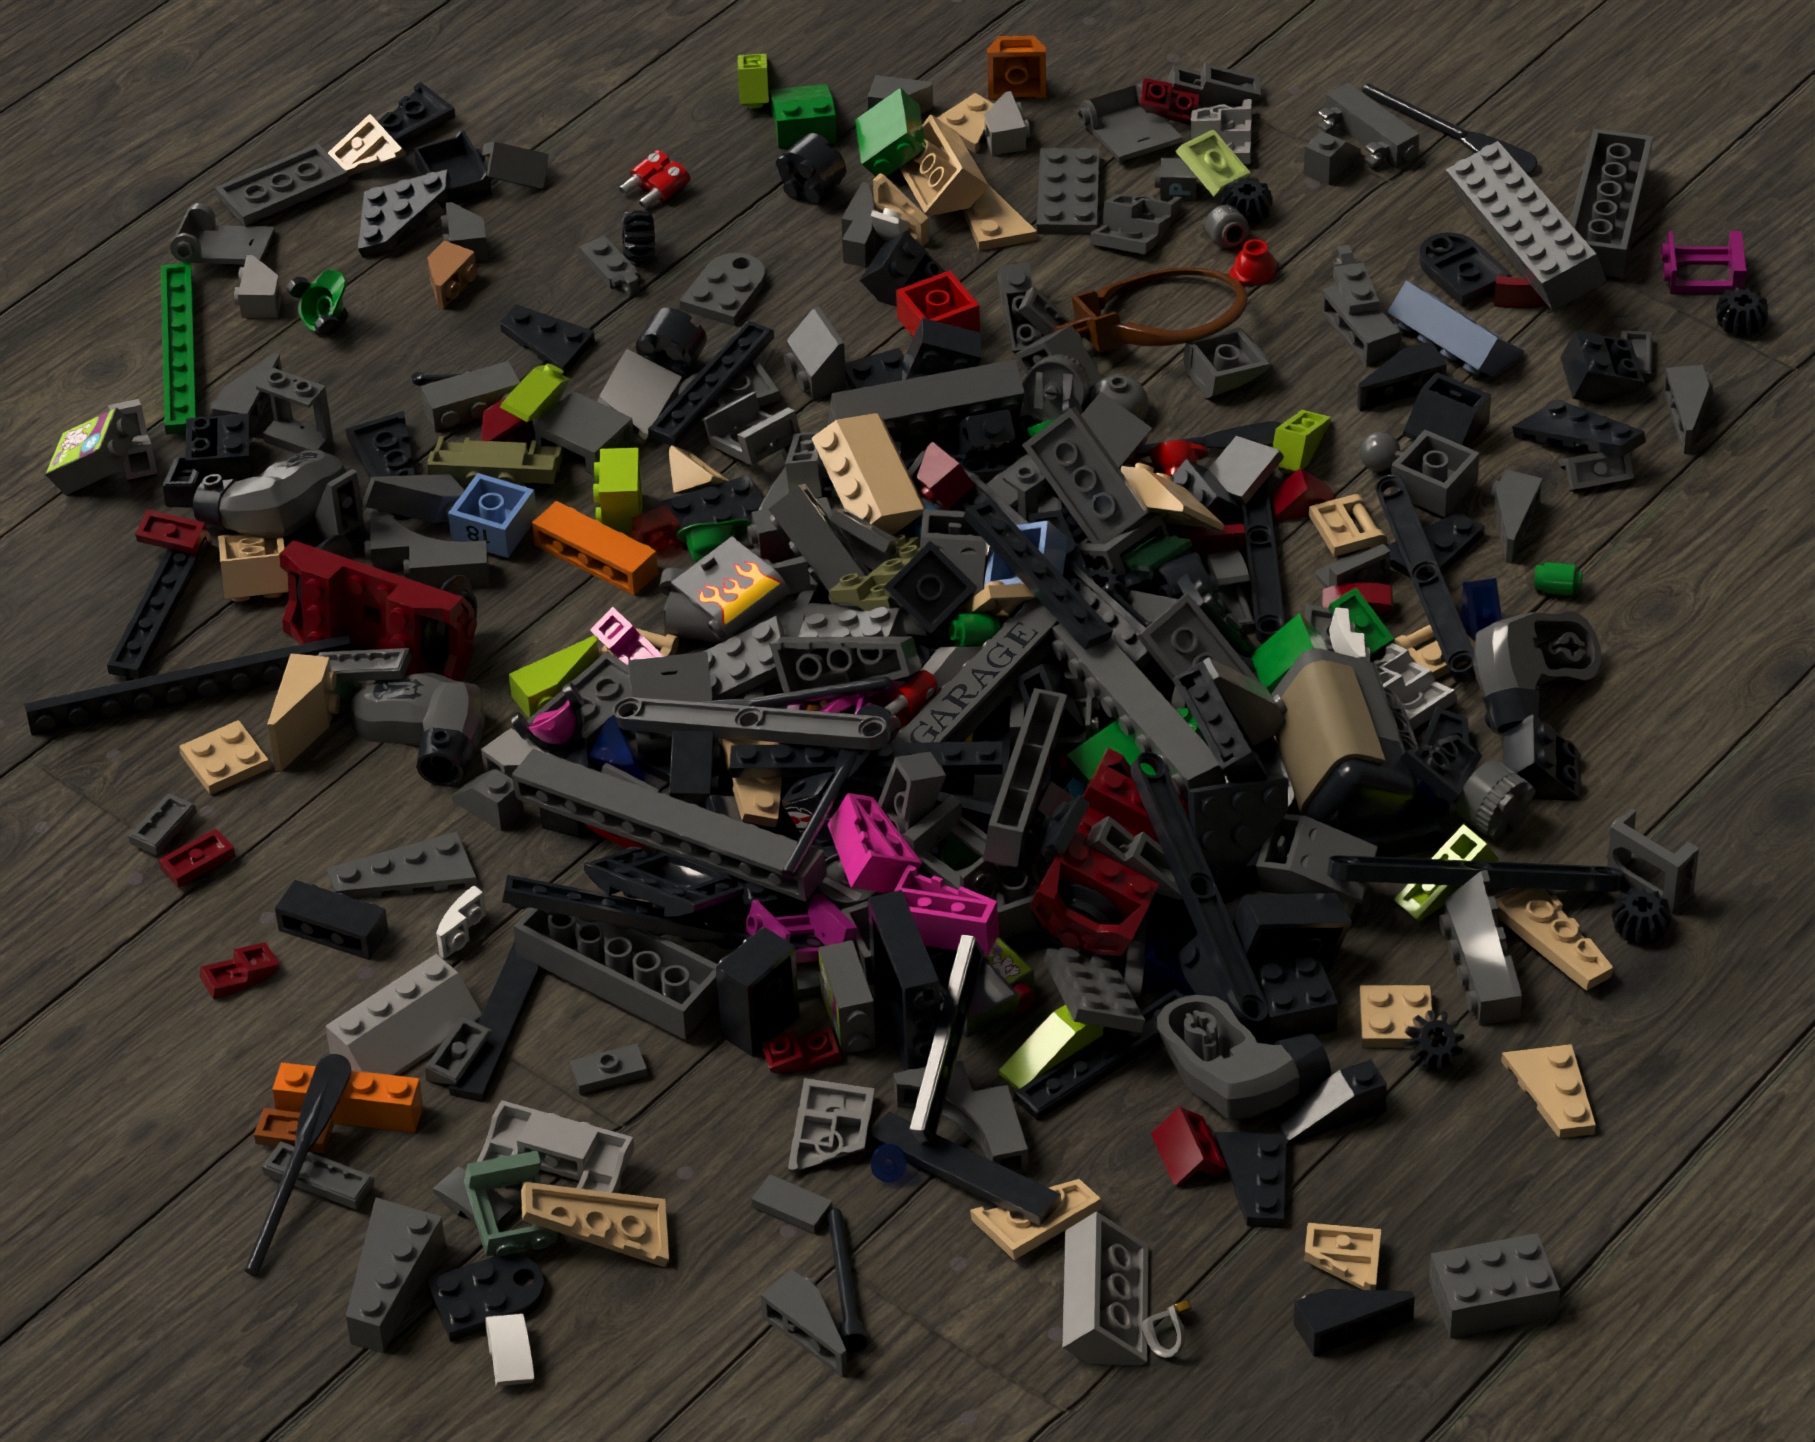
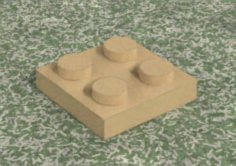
M239 720L179 746L182 758L210 795L270 769L268 758Z
M1360 985L1362 1048H1404L1403 1043L1408 1039H1412L1405 1033V1029L1408 1026H1414L1413 1018L1420 1015L1425 1019V1013L1428 1010H1432L1430 985ZM1432 1034V1035L1429 1037L1430 1039H1432V1044H1431V1046H1433V1039H1434V1038H1433V1034Z

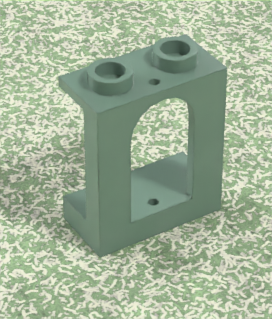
M538 1151L467 1164L464 1184L486 1257L493 1255L501 1257L528 1248L540 1250L557 1242L559 1232L532 1224L530 1227L499 1233L486 1191L520 1184L522 1189L525 1182L541 1184L539 1177L541 1161Z

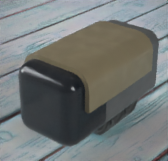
M1313 648L1303 652L1271 694L1272 697L1278 694L1287 709L1282 714L1285 723L1280 732L1275 734V739L1301 815L1347 834L1395 825L1415 799L1418 792L1415 774L1399 761L1406 751L1411 749L1417 751L1419 749L1402 700L1394 691L1383 687L1377 668L1370 661L1320 648Z

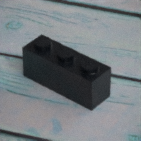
M297 880L293 881L275 907L279 931L370 960L389 932L385 908Z

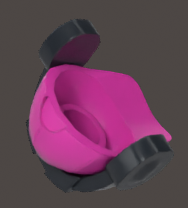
M572 682L563 686L567 702L560 709L538 714L531 725L520 712L511 716L512 724L522 739L528 738L538 747L549 750L550 753L565 751L567 747L575 745L584 732V715L582 710L584 701Z

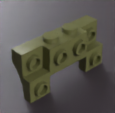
M439 436L435 450L433 452L430 451L427 463L428 475L450 474L455 480H460L463 489L468 487L477 473L524 487L525 483L554 484L556 472L560 471L564 448L559 445L557 447L537 446V441L532 440L528 452L527 443L472 441L465 437L464 443L444 442V436Z
M903 534L895 535L894 537L900 541L893 554L868 576L859 577L857 573H852L839 579L840 582L829 590L832 602L849 603L865 611H871L878 607H885L887 609L898 608L883 593V587L920 551L919 537L906 538Z

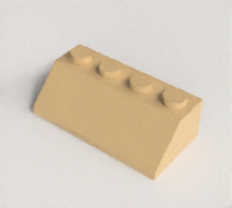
M930 115L922 124L926 149L899 169L924 213L928 216L970 208L975 201L982 198L989 185L957 131L933 115Z
M874 413L835 420L811 438L845 509L892 536L923 514L926 508L880 414Z

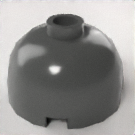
M1125 375L1104 377L1095 384L1089 393L1087 407L1102 391L1143 422L1145 421L1146 423L1149 419L1148 395L1141 383L1132 377Z

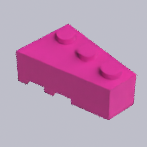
M851 793L846 795L829 821L828 828L850 887L876 891L881 894L894 892L907 865L916 867L918 870L922 862L873 797Z
M908 864L894 891H903L924 945L957 951L961 935L974 936L984 951V955L989 956L999 936L997 901L962 886L958 890L944 885L942 878L935 875L931 879L918 874L916 867Z

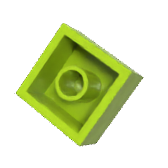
M638 448L600 449V462H594V479L599 481V484H593L594 503L600 504V507H596V520L618 532L624 533L630 538H642V484Z

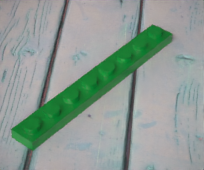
M191 262L161 265L164 426L166 435L186 433V418H197Z

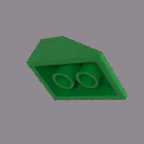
M827 84L769 90L779 149L792 147L797 141L810 133L825 137L830 141L827 144L837 143L836 115L832 95Z

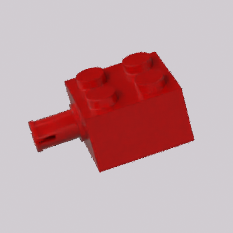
M951 271L896 290L897 318L912 337H914L922 318L980 332V305Z

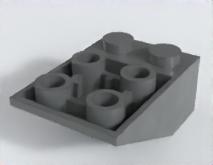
M924 509L920 550L931 541L977 586L974 594L984 589L989 545L963 517L965 512ZM959 609L952 616L959 614Z
M1286 814L1261 848L1256 864L1261 892L1276 894L1337 893L1340 901L1362 904L1368 882L1340 881L1328 877L1329 857L1334 855L1376 857L1378 847L1307 816Z

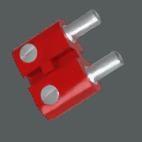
M656 150L630 171L631 178L619 187V191L625 196L637 186L646 192L650 190L651 192L639 201V205L646 209L656 200L665 202L688 184L691 178L682 165L674 160L670 162L669 156Z
M919 671L894 691L891 703L885 707L890 715L889 733H892L894 730L899 732L904 725H908L918 715L922 706L929 703L935 696L938 684L935 677L929 671Z

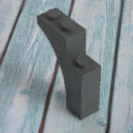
M370 508V518L365 519L366 538H370V540L365 541L366 560L372 559L373 567L384 571L404 570L405 578L440 589L454 575L466 576L471 582L472 587L490 586L486 540L457 542L429 538L403 527L388 512Z
M963 1060L955 1061L941 1117L965 1131L976 1142L987 1159L1018 1174L1027 1173L1028 1148L1008 1085L990 1087L973 1092ZM926 1067L893 1073L894 1097L897 1107L915 1109Z

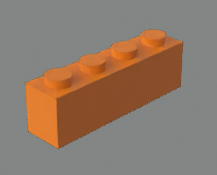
M555 501L532 522L534 545L633 596L658 575L656 550L558 501Z
M281 1062L272 1088L276 1110L301 1112L316 1066ZM352 1071L343 1095L332 1115L333 1123L415 1133L423 1109L419 1078Z

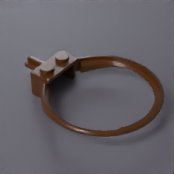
M1193 267L1162 269L1111 283L1101 288L1098 292L1089 290L1071 296L1075 321L1055 327L1054 332L1072 325L1081 338L1085 337L1099 353L1111 352L1116 350L1117 347L1126 344L1151 347L1184 344L1209 337L1232 325L1245 311L1248 296L1244 286L1238 280L1216 270ZM1195 275L1216 278L1227 283L1236 293L1234 304L1225 314L1205 325L1187 330H1164L1132 322L1122 324L1116 312L1101 316V312L1106 304L1120 292L1134 285L1163 277Z

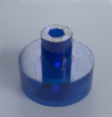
M883 1144L874 1150L871 1156V1170L877 1179L883 1182H894L904 1175L907 1167V1158L899 1146Z

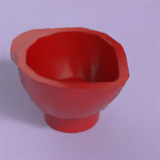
M1258 239L1245 242L1243 249L1235 258L1234 266L1229 270V276L1238 280L1242 285H1262L1270 282L1276 276L1278 262L1264 241Z
M1171 440L1158 444L1149 451V456L1163 474L1172 476L1186 459L1197 464L1198 460L1207 456V448L1185 440Z

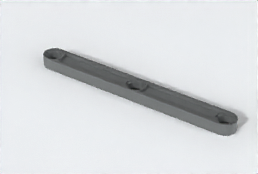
M639 697L621 699L613 707V714L618 726L621 729L668 734H673V731H713L714 737L865 750L882 748L890 740L886 721L878 716ZM636 710V713L633 715L622 717L626 712ZM758 720L754 725L743 726L748 721ZM878 729L881 730V732L877 735L870 737L866 736V734L870 731Z

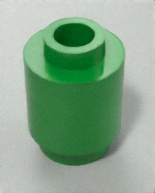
M1545 562L1544 565H1536L1534 589L1535 591H1542V594L1574 597L1575 590H1581L1583 572L1577 571L1576 564Z
M989 613L956 614L949 623V637L951 640H954L957 647L983 646L988 639H992L1000 631V623L996 616H991Z

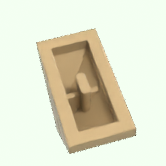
M675 446L670 447L669 459L674 493L696 491L729 481L690 451Z

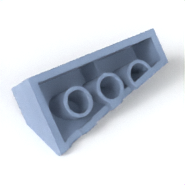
M1407 280L1388 310L1389 314L1397 318L1394 324L1408 332H1411L1412 329L1419 332L1417 337L1424 343L1431 341L1433 344H1438L1442 347L1441 354L1455 362L1457 358L1465 361L1463 368L1477 376L1481 372L1494 376L1520 358L1525 351L1517 345L1503 340V337L1494 331L1476 324L1477 321L1456 309L1453 310L1451 305Z

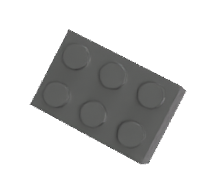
M878 607L871 611L856 612L854 610H847L840 614H813L805 617L797 637H907L899 608L887 609L885 607Z
M1538 1233L1431 1253L1429 1283L1450 1338L1557 1318L1560 1289Z

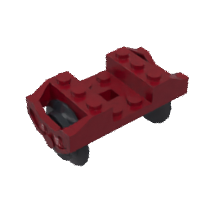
M334 534L316 547L293 540L279 553L280 567L288 574L289 600L282 619L283 633L292 635L299 644L349 634L351 646L360 650L409 648L412 659L405 675L435 673L455 681H460L465 676L473 651L472 642L477 628L478 609L477 599L472 591V584L466 576L454 575L440 589L354 561L351 543L344 535Z
M1109 747L1098 763L1082 796L1090 803L1065 852L1061 854L1055 852L1029 905L1036 924L1051 942L1060 948H1070L1079 954L1090 956L1094 953L1096 955H1123L1132 941L1159 883L1085 845L1092 826L1108 816L1134 837L1141 832H1145L1160 845L1132 779L1131 766L1122 754ZM1180 794L1178 796L1189 820L1188 800L1183 794Z

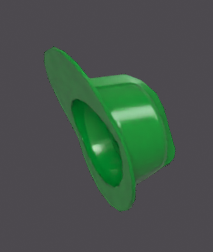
M738 519L720 523L694 524L678 531L677 538L687 544L692 559L698 562L730 537L735 538L736 535L747 530V526H751V522L747 519Z

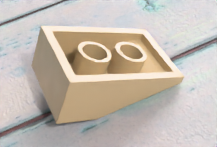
M1136 463L1135 468L1121 466V472L1148 510L1160 513L1166 524L1223 531L1224 524L1187 489L1173 483L1174 477L1162 473L1155 474L1153 473V467L1141 463Z
M244 534L218 536L225 599L231 598L232 601L240 602L249 600L251 596L264 595L265 598H276L282 596L283 592H288V575L280 567L279 553L284 550L283 537L265 538Z
M290 654L267 723L275 771L285 769L329 728L333 714H338L340 696L335 694L337 677L336 671L331 670L330 657Z

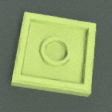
M1211 130L1182 144L1176 150V153L1213 196L1223 192L1227 184H1233L1234 179L1242 181L1245 177L1248 178L1251 175L1250 171L1215 130Z

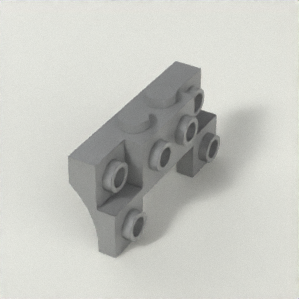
M501 1100L492 1116L489 1132L477 1162L538 1151L541 1161L540 1170L579 1180L577 1186L579 1189L618 1193L621 1188L620 1177L635 1150L633 1137L595 1127L587 1122L570 1120L554 1113H546Z

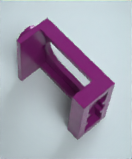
M1668 231L1667 243H1662L1661 261L1667 262L1663 265V281L1669 282L1670 294H1724L1725 290L1734 292L1736 287L1744 290L1746 264L1742 231H1729L1728 246H1674L1673 231ZM1685 264H1728L1730 281L1682 280L1676 276L1677 266Z
M824 894L812 895L807 915L774 917L758 900H752L750 913L746 919V931L750 935H754L764 926L788 942L791 935L814 934L825 946L851 940L854 943L858 929ZM818 947L795 949L796 963L819 961Z

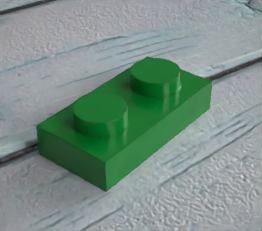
M1356 587L1329 604L1328 609L1332 615H1334L1335 608H1347L1349 610V620L1355 624V633H1364L1365 647L1370 648V657L1384 649L1390 642H1393L1394 637Z

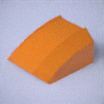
M1034 35L998 36L987 48L988 99H999L1005 92L1009 91L1012 92L1013 97L1046 98V47Z

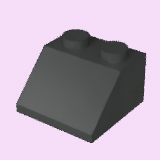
M819 306L815 307L786 340L787 354H784V362L788 371L794 372L800 389L806 390L812 400L846 390L844 342Z

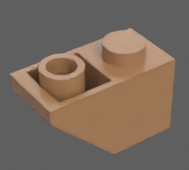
M445 240L427 257L431 285L438 308L444 309L452 300L456 299L459 293L477 275L474 251Z

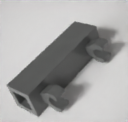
M1349 82L1326 94V107L1318 112V115L1324 121L1318 124V128L1328 133L1337 125L1365 146V150L1372 154L1365 158V162L1370 166L1377 167L1385 160L1394 168H1398L1418 157L1419 133Z

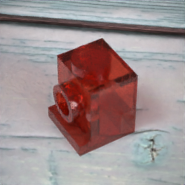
M666 505L631 518L632 531L629 533L630 538L650 546L656 552L670 546H674L675 549L682 547L681 541L677 538V533L680 531V523Z

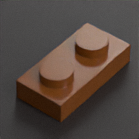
M264 1108L254 1133L255 1144L277 1147L281 1141L295 1146L300 1113ZM332 1117L309 1152L325 1153L334 1128Z

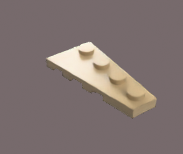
M1517 888L1495 899L1498 907L1496 911L1497 919L1586 991L1611 978L1613 966L1590 938L1582 936L1579 932L1580 925L1574 918L1566 916L1562 911L1563 904L1556 895L1550 896L1545 889Z
M530 1182L524 1183L521 1189L523 1221L665 1267L669 1261L665 1199Z

